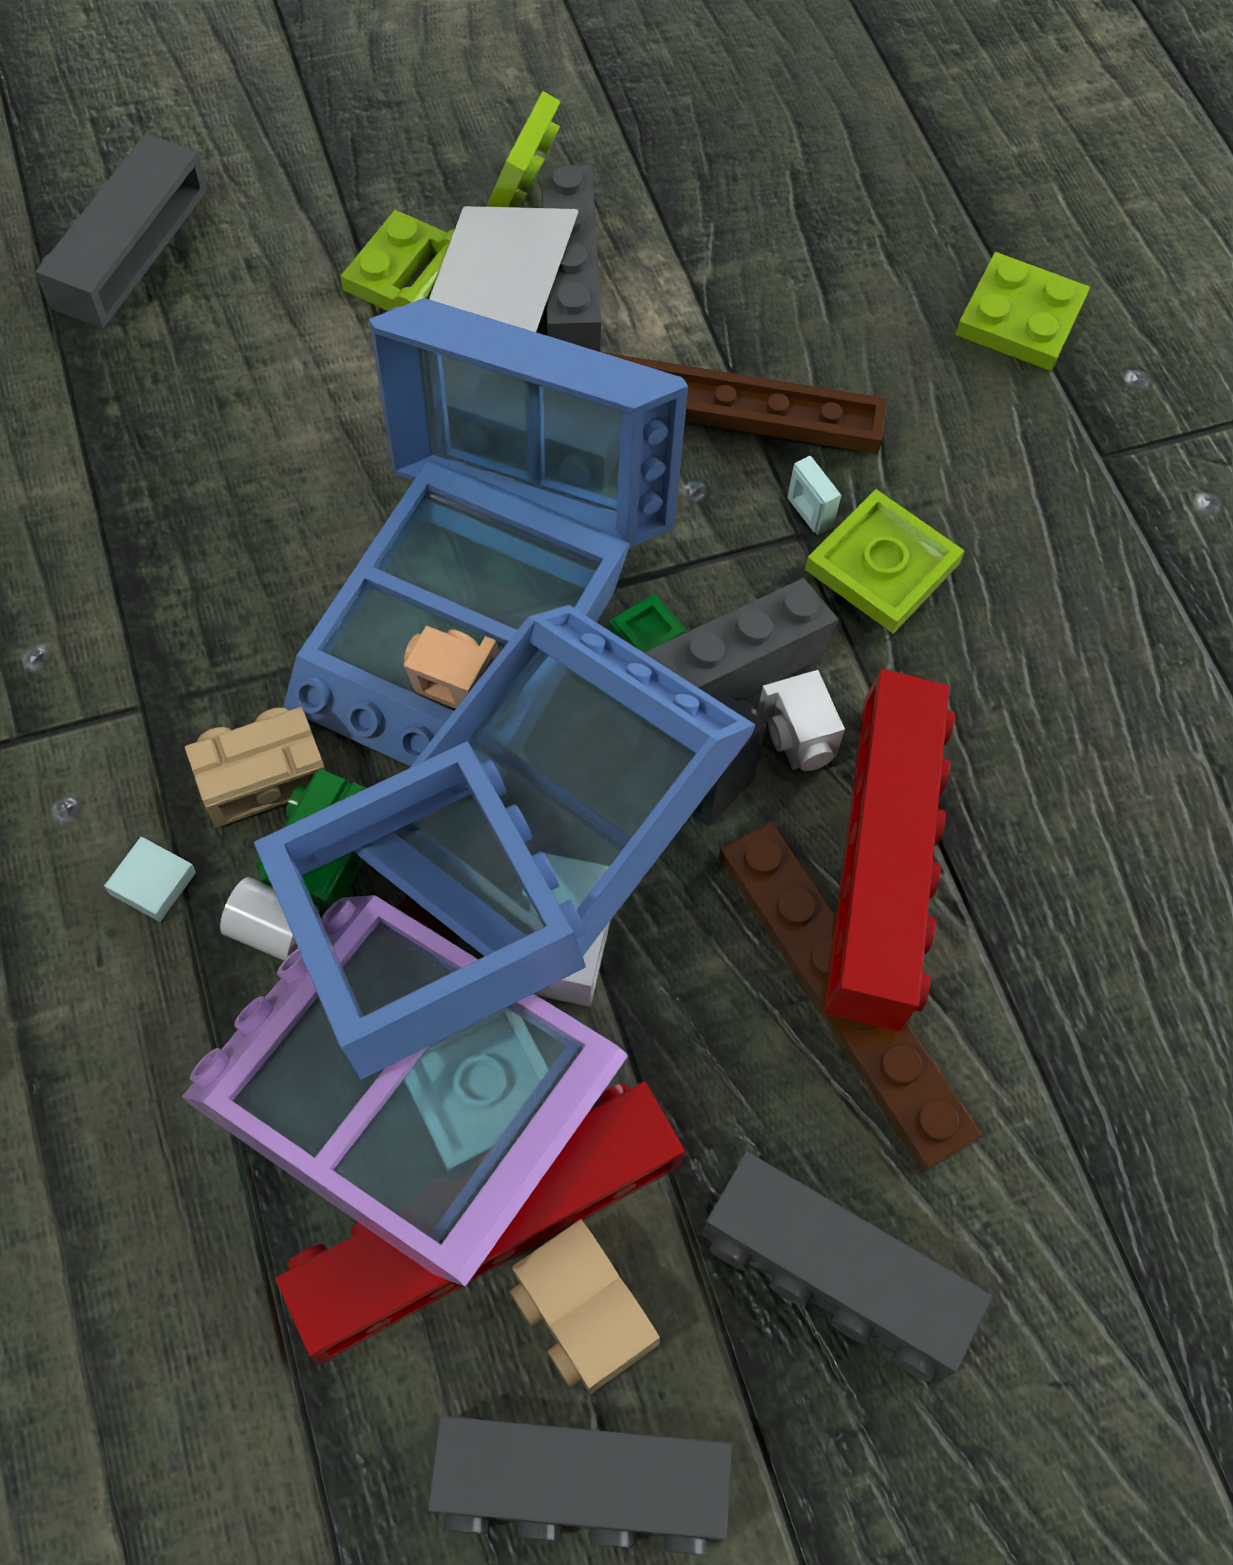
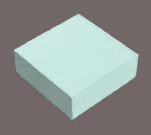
M808 456L794 463L787 498L812 531L819 535L834 528L841 494L814 459Z
M140 837L104 887L110 895L161 922L196 871L188 861Z

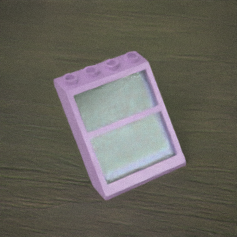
M375 895L343 897L331 905L321 917L364 1016L479 960ZM299 948L296 949L279 967L277 975L281 979L266 997H257L238 1015L234 1023L238 1030L221 1050L219 1048L213 1049L195 1066L190 1075V1080L193 1084L183 1094L182 1098L433 1275L466 1286L628 1055L613 1042L537 995L532 994L360 1080L340 1048Z

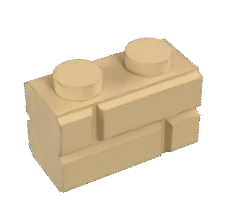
M302 707L290 711L286 708H273L260 714L254 723L234 730L226 727L213 728L200 735L197 742L185 746L201 798L214 828L288 803L298 785L308 786L317 770H325Z

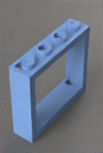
M468 741L254 842L340 1048L360 1080L586 968L577 938L587 934L579 914L570 900L560 905L558 904L551 890L558 888L559 883L546 855L542 850L533 855L530 854L525 842L533 838L520 809L516 804L507 808L504 807L499 797L506 794L507 791L498 770L491 759L480 763ZM472 794L544 927L364 1016L302 875Z

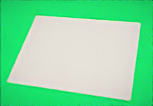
M464 207L429 300L536 332L576 221L578 210Z

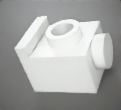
M815 670L763 685L757 712L761 720L768 722V729L774 747L778 752L785 750L792 769L801 768L803 771H812L831 762L837 756L845 728L819 671Z

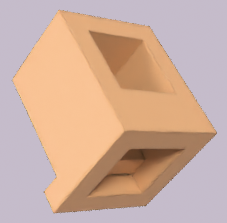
M425 626L421 634L414 635L405 651L403 666L415 693L456 709L500 651L496 640L487 636L484 637L479 646L473 638L463 632L448 630L445 633Z

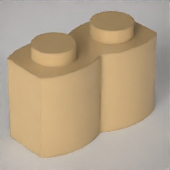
M581 1219L512 1266L514 1276L519 1284L509 1290V1293L531 1327L543 1320L557 1344L548 1349L547 1353L569 1388L581 1381L591 1395L660 1345V1337L648 1317Z

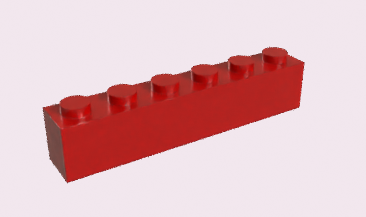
M881 668L864 700L824 1014L899 1032L915 1011L921 1012L926 1005L930 990V975L922 972L924 954H927L931 948L936 928L935 918L928 916L929 899H932L936 893L941 874V865L933 861L934 846L939 843L942 837L946 820L945 810L938 809L939 795L945 790L950 774V760L943 758V750L951 737L955 722V712L947 710L949 685Z
M646 1081L631 1089H628L625 1083L618 1084L600 1095L593 1105L594 1108L585 1116L468 1284L560 1234L580 1219L584 1221L681 1167L685 1150ZM489 1153L479 1158L473 1164L475 1172L452 1184L449 1178H442L426 1185L413 1195L412 1199L415 1204L396 1214L427 1236H430ZM359 1222L350 1229L351 1238L328 1250L325 1244H318L298 1253L287 1262L289 1271L275 1277L306 1350L318 1365L327 1362L463 1286L433 1275Z

